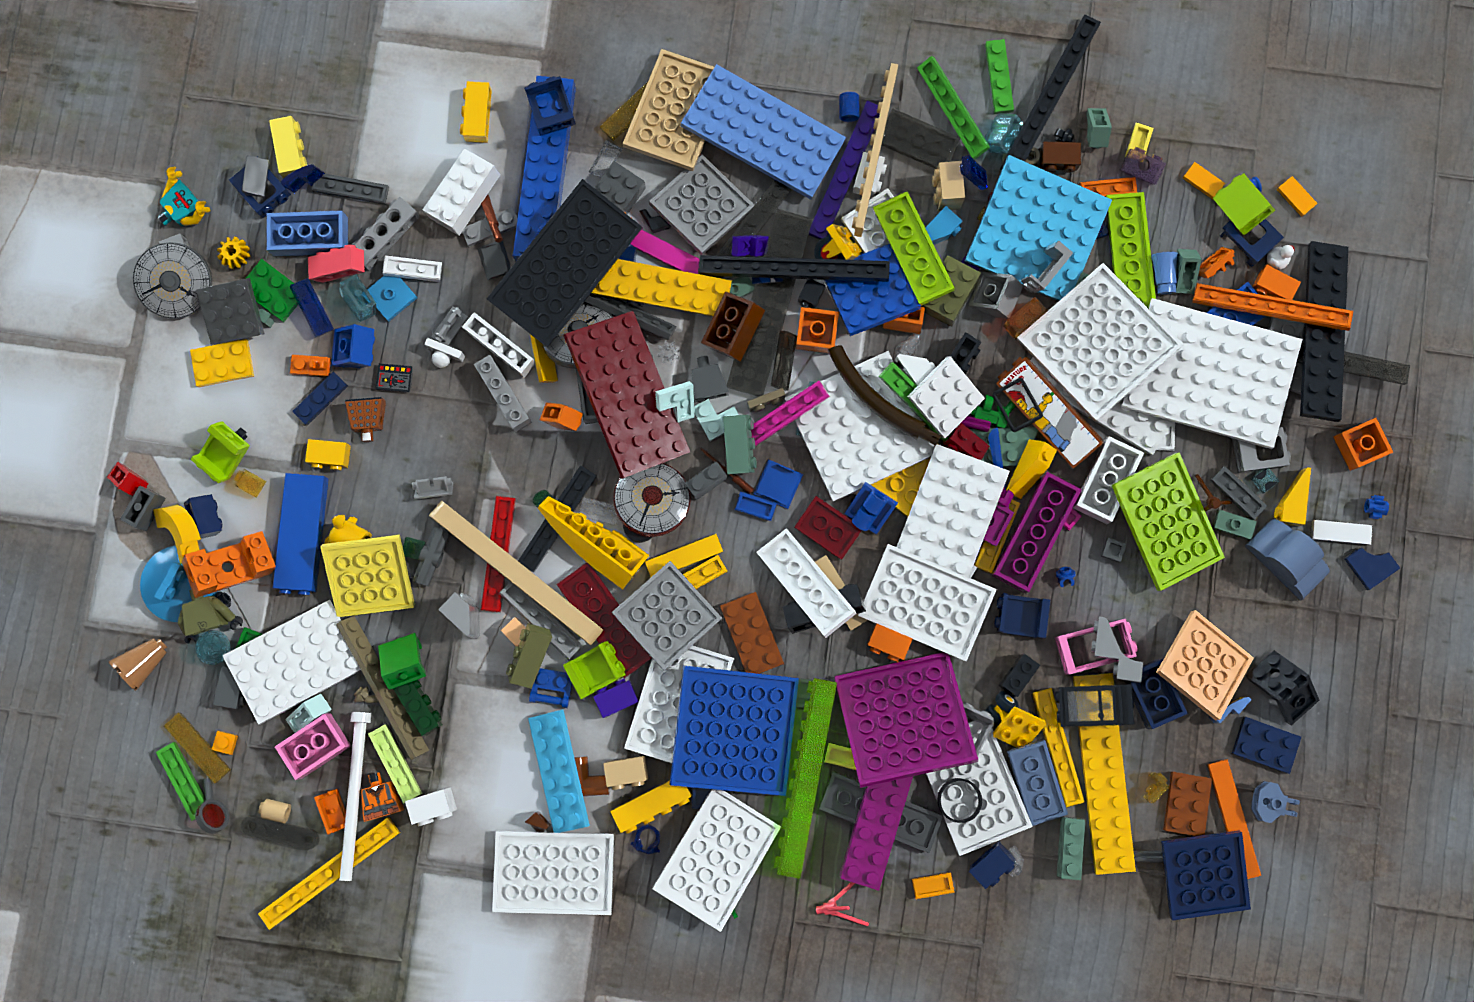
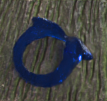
M652 825L641 826L637 830L635 840L631 842V845L638 852L646 854L659 853L660 833ZM645 829H651L656 834V840L647 850H644L640 834Z

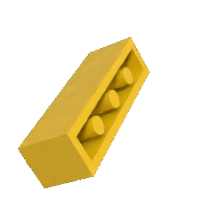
M669 780L610 812L620 833L626 831V834L637 829V824L643 822L646 825L655 820L653 816L659 813L663 816L671 812L672 806L678 804L680 807L690 802L689 798L692 794L688 787L670 785Z

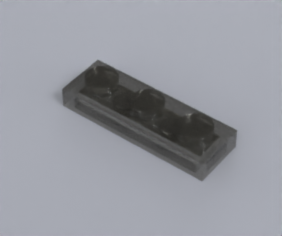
M780 331L771 380L772 387L777 389L783 388L784 391L789 390L797 335L788 331Z

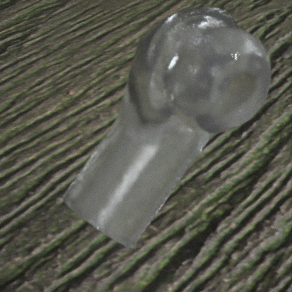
M1014 845L1007 849L1015 857V867L1009 873L1013 877L1019 876L1022 873L1024 864L1023 857Z

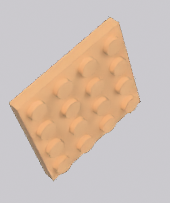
M1194 610L1190 612L1156 673L1216 721L1220 720L1254 657L1199 612Z

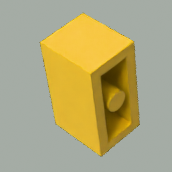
M308 439L305 462L310 464L311 468L323 469V466H330L331 470L341 471L342 468H348L351 446L344 442Z

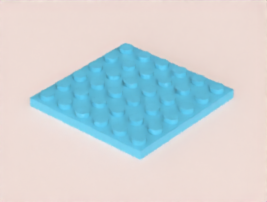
M1009 155L964 261L991 273L1010 274L1019 282L1031 274L1038 279L1053 260L1044 252L1049 245L1060 241L1073 254L1046 288L1038 291V293L1059 302L1075 288L1112 200Z

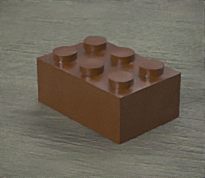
M725 291L701 343L713 351L741 362L765 310L752 301Z

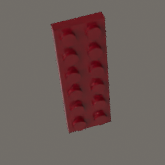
M585 563L556 584L569 603L603 629V632L596 640L599 644L605 641L612 644L616 652V658L622 662L625 668L624 672L626 675L623 678H626L652 659L612 614V611L619 604L590 564Z

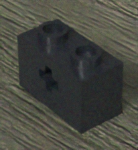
M1025 653L1020 654L998 686L1013 697H1018L1040 667V664Z

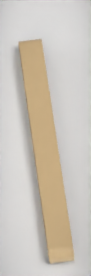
M441 501L429 514L434 521L586 643L592 645L603 632V629L446 503Z

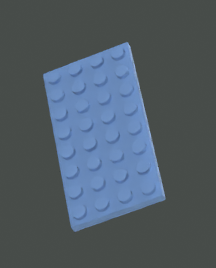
M717 64L680 124L682 128L810 200L846 139L845 136Z

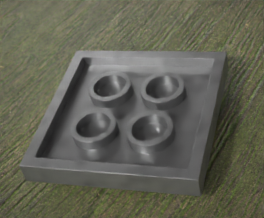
M250 278L196 290L211 345L265 334Z

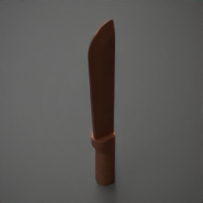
M487 194L481 206L495 241L499 243L503 238L498 228L499 223L496 219L489 194Z
M700 448L707 457H709L713 462H717L720 465V467L727 473V468L725 466H723L706 450ZM729 474L733 478L732 481L745 492L751 494L754 491V488L740 476Z

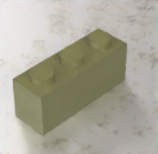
M528 623L526 629L521 631L520 644L515 647L513 662L508 665L506 670L509 683L532 689L552 639L550 629Z

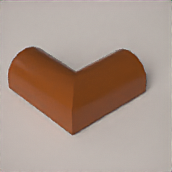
M588 756L574 757L583 796L609 795L610 792L609 787L606 785L605 775L589 776Z

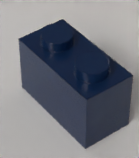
M212 494L192 497L184 502L185 509L197 526L200 538L216 536L222 531V520L218 518V506Z
M997 841L970 865L969 872L985 889L989 886L993 887L1000 881L999 877L1002 874H1008L1014 869L1015 857L1000 841Z

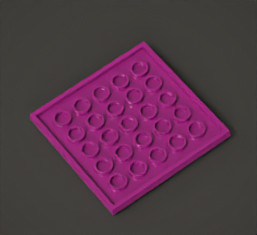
M942 652L834 676L860 788L978 762L977 752L948 653Z

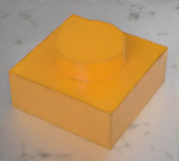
M217 731L212 750L233 755L238 735Z

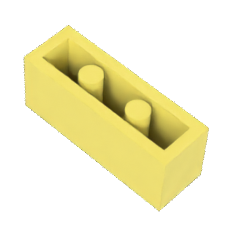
M292 116L269 120L278 171L284 179L295 171L307 166L306 158L302 155V150H304L303 141L299 139L301 128L299 122H296Z

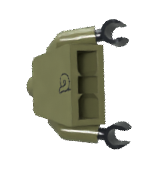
M189 590L192 601L182 604V610L177 622L182 633L186 636L184 639L185 643L189 644L191 638L196 643L200 633L228 625V622H231L230 628L236 630L237 626L235 623H239L242 626L243 619L240 616H235L215 596L195 598L193 591Z

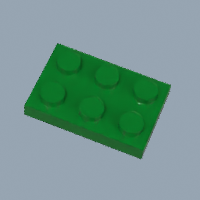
M263 259L258 262L246 277L251 280L256 302L282 322L286 321L307 294Z

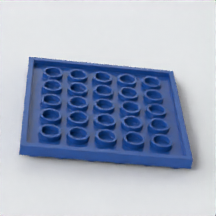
M683 665L670 785L786 796L799 678Z

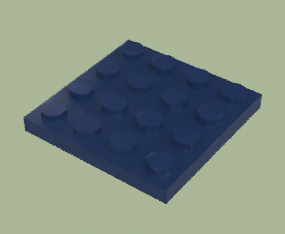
M1240 830L1161 841L1169 912L1172 921L1251 909L1243 835Z

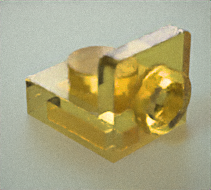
M245 468L243 471L239 470L234 477V481H236L234 485L256 498L267 482Z
M1151 772L1149 774L1156 782V784H1151L1145 790L1147 794L1144 798L1149 803H1155L1170 787L1166 783L1168 780L1160 772Z

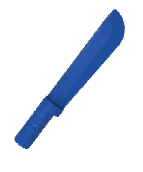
M997 427L991 430L988 440L993 465L1003 468Z

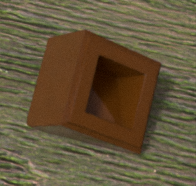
M539 811L535 812L525 821L536 832H544L551 825Z

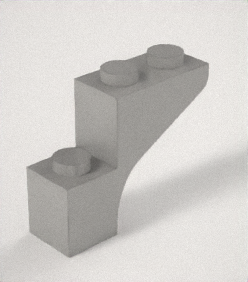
M1099 617V621L1094 623V633H1097V639L1092 641L1091 652H1095V657L1119 660L1118 663H1114L1113 675H1117V680L1141 683L1143 662L1131 660L1121 652L1108 620L1105 617Z

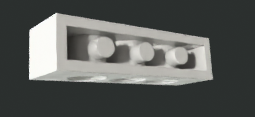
M475 312L462 326L466 333L523 378L535 366V361L532 357Z

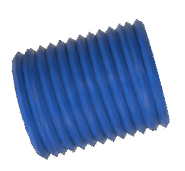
M844 92L839 95L840 120L852 122L860 118L859 94Z

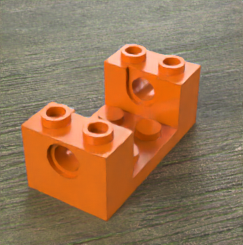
M263 531L244 536L240 543L206 553L204 548L185 554L182 560V565L195 598L270 575L276 567ZM230 563L233 566V570L225 572L222 569V564Z

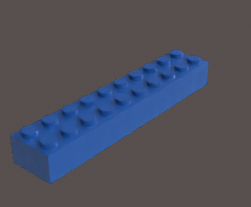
M536 76V82L546 81L549 77ZM561 78L573 113L576 92L574 79ZM556 90L536 96V101L543 118L559 114L563 111ZM533 113L531 114L513 250L515 261L519 259L561 206L571 126L540 136Z

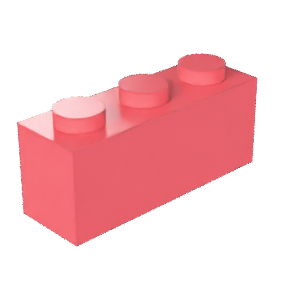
M345 245L341 249L333 248L329 252H317L316 255L308 257L309 279L324 283L365 272L364 250L356 248L355 245Z

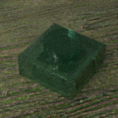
M406 537L403 545L404 556L419 560L421 550L426 542Z

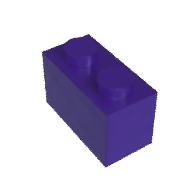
M624 678L615 682V687L609 690L607 687L596 691L597 695L594 696V700L602 718H606L639 702L630 680L625 681Z

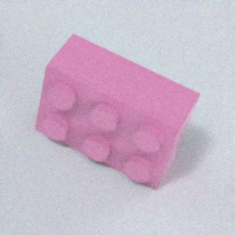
M325 713L276 745L275 748L294 779L298 780L351 747V744L332 714Z

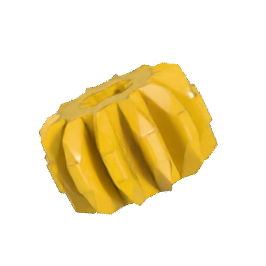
M234 236L232 240L227 237L226 243L220 242L222 248H217V251L220 253L217 257L219 260H222L221 264L224 266L228 265L230 269H234L235 266L241 269V263L247 264L245 258H250V254L247 253L250 251V248L246 246L244 240H239L238 237Z

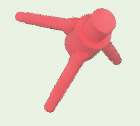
M849 883L827 903L816 906L817 914H831L861 925H869L868 922L838 912L850 909L849 906H837L836 901L856 883Z

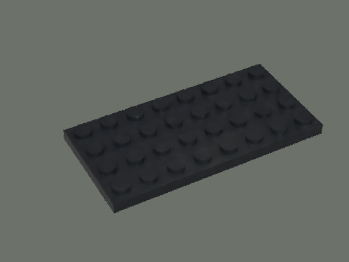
M582 179L487 297V300L548 348L643 227Z

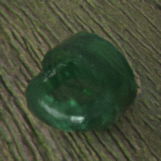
M541 490L534 496L533 504L538 508L548 496L553 497L547 490Z

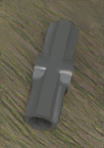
M433 527L427 545L421 550L419 565L412 581L429 587L436 568L442 562L443 550L449 537V532Z

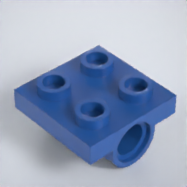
M865 482L844 514L852 518V523L860 530L868 531L869 529L877 535L898 502Z

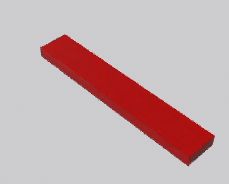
M496 496L490 539L509 554L516 499ZM488 563L481 610L501 612L503 597L499 593L504 589L505 577Z

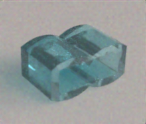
M999 113L994 118L991 129L984 137L990 146L989 152L1007 154L1010 151L1015 137L1019 134L1023 125L1022 120L1017 114Z

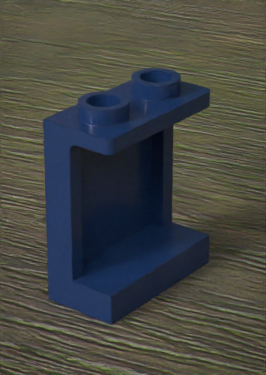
M1003 593L997 599L996 607L999 609V615L995 617L994 628H997V633L1045 639L1051 600Z

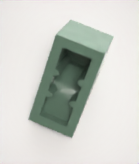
M1087 108V141L1089 147L1097 149L1108 147L1112 126L1106 108Z
M1177 249L1176 293L1194 294L1202 258L1197 250Z

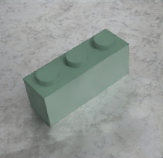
M750 415L724 416L727 474L755 472L754 468L757 467L756 457H753L755 440L752 438L751 432L754 428L753 419L750 418Z
M1061 817L1057 876L1061 879L1081 880L1085 832L1084 819Z

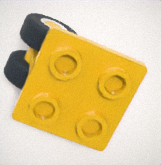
M1005 691L999 692L995 697L996 707L990 704L985 710L994 718V723L999 725L992 733L993 737L1016 748L1031 743L1046 725L1045 720L1019 709L1017 700Z

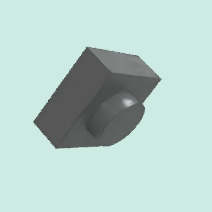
M1106 538L1101 557L1118 563L1121 562L1126 543Z

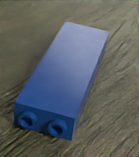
M285 473L273 588L279 589V593L291 594V590L298 591L300 595H310V592H317L329 480L325 476Z

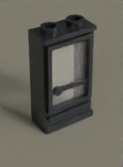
M1133 685L1059 687V691H1056V703L1060 704V711H1057V722L1061 723V727L1134 725Z

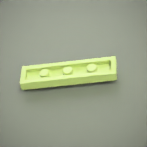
M385 724L370 732L368 735L403 804L405 801L423 794L388 725Z

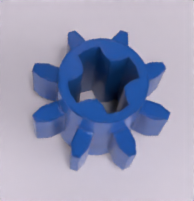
M1374 495L1371 496V499H1366L1364 512L1370 513L1369 518L1379 519L1382 518V515H1387L1389 503L1388 501H1383L1384 496Z

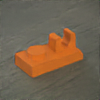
M1221 247L1201 263L1198 276L1210 278L1218 270L1225 272L1226 262L1228 265H1234V250Z
M292 355L290 374L328 377L330 375L331 358Z

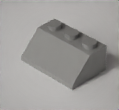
M454 592L438 610L467 637L477 639L480 636L477 602L470 595Z

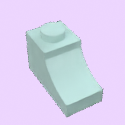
M319 694L303 702L285 720L293 732L296 733L332 709L322 694Z

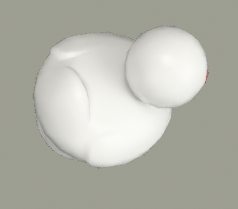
M1285 245L1271 249L1267 253L1268 265L1275 269H1284L1291 260L1294 247L1292 245Z

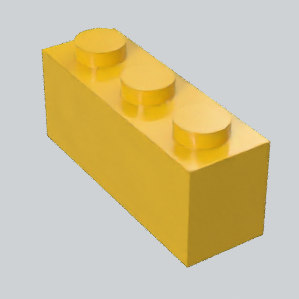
M467 81L466 88H463L465 106H462L461 109L464 121L463 124H460V134L463 135L466 142L488 143L492 95L489 82Z

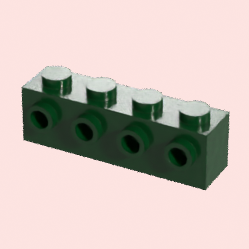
M419 680L393 688L421 736H427L443 725L440 714L437 710L434 711L430 705L432 702L429 696L421 690L420 687L422 685Z

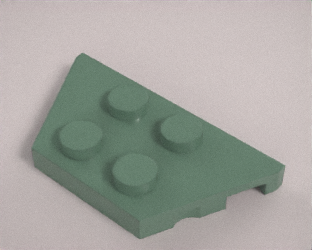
M1036 427L1023 428L1017 432H1013L1011 428H998L1003 467H1017L1029 439L1034 440L1038 432ZM990 428L989 432L970 429L989 445L988 436L994 428ZM989 447L981 461L993 465Z

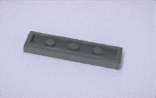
M315 172L311 190L313 192L386 205L389 186Z

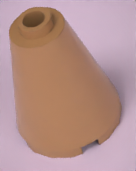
M153 638L109 661V664L136 691L165 656L167 646L160 639L156 641Z

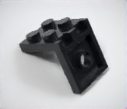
M1275 650L1246 675L1250 682L1276 700L1285 721L1291 726L1319 701L1309 674ZM1275 672L1280 673L1276 678L1270 677Z

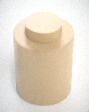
M266 799L265 802H261L258 813L261 814L263 819L285 824L290 815L291 804Z

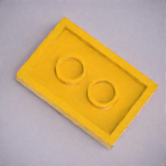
M247 339L190 350L195 383L198 388L254 377L249 341Z

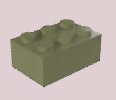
M947 255L943 265L955 287V291L930 301L921 307H925L924 313L952 327L976 286L981 272Z

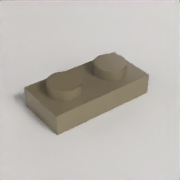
M780 388L747 401V406L750 412L753 410L759 412L771 403L773 406L782 403V399L785 398L786 394L784 389Z

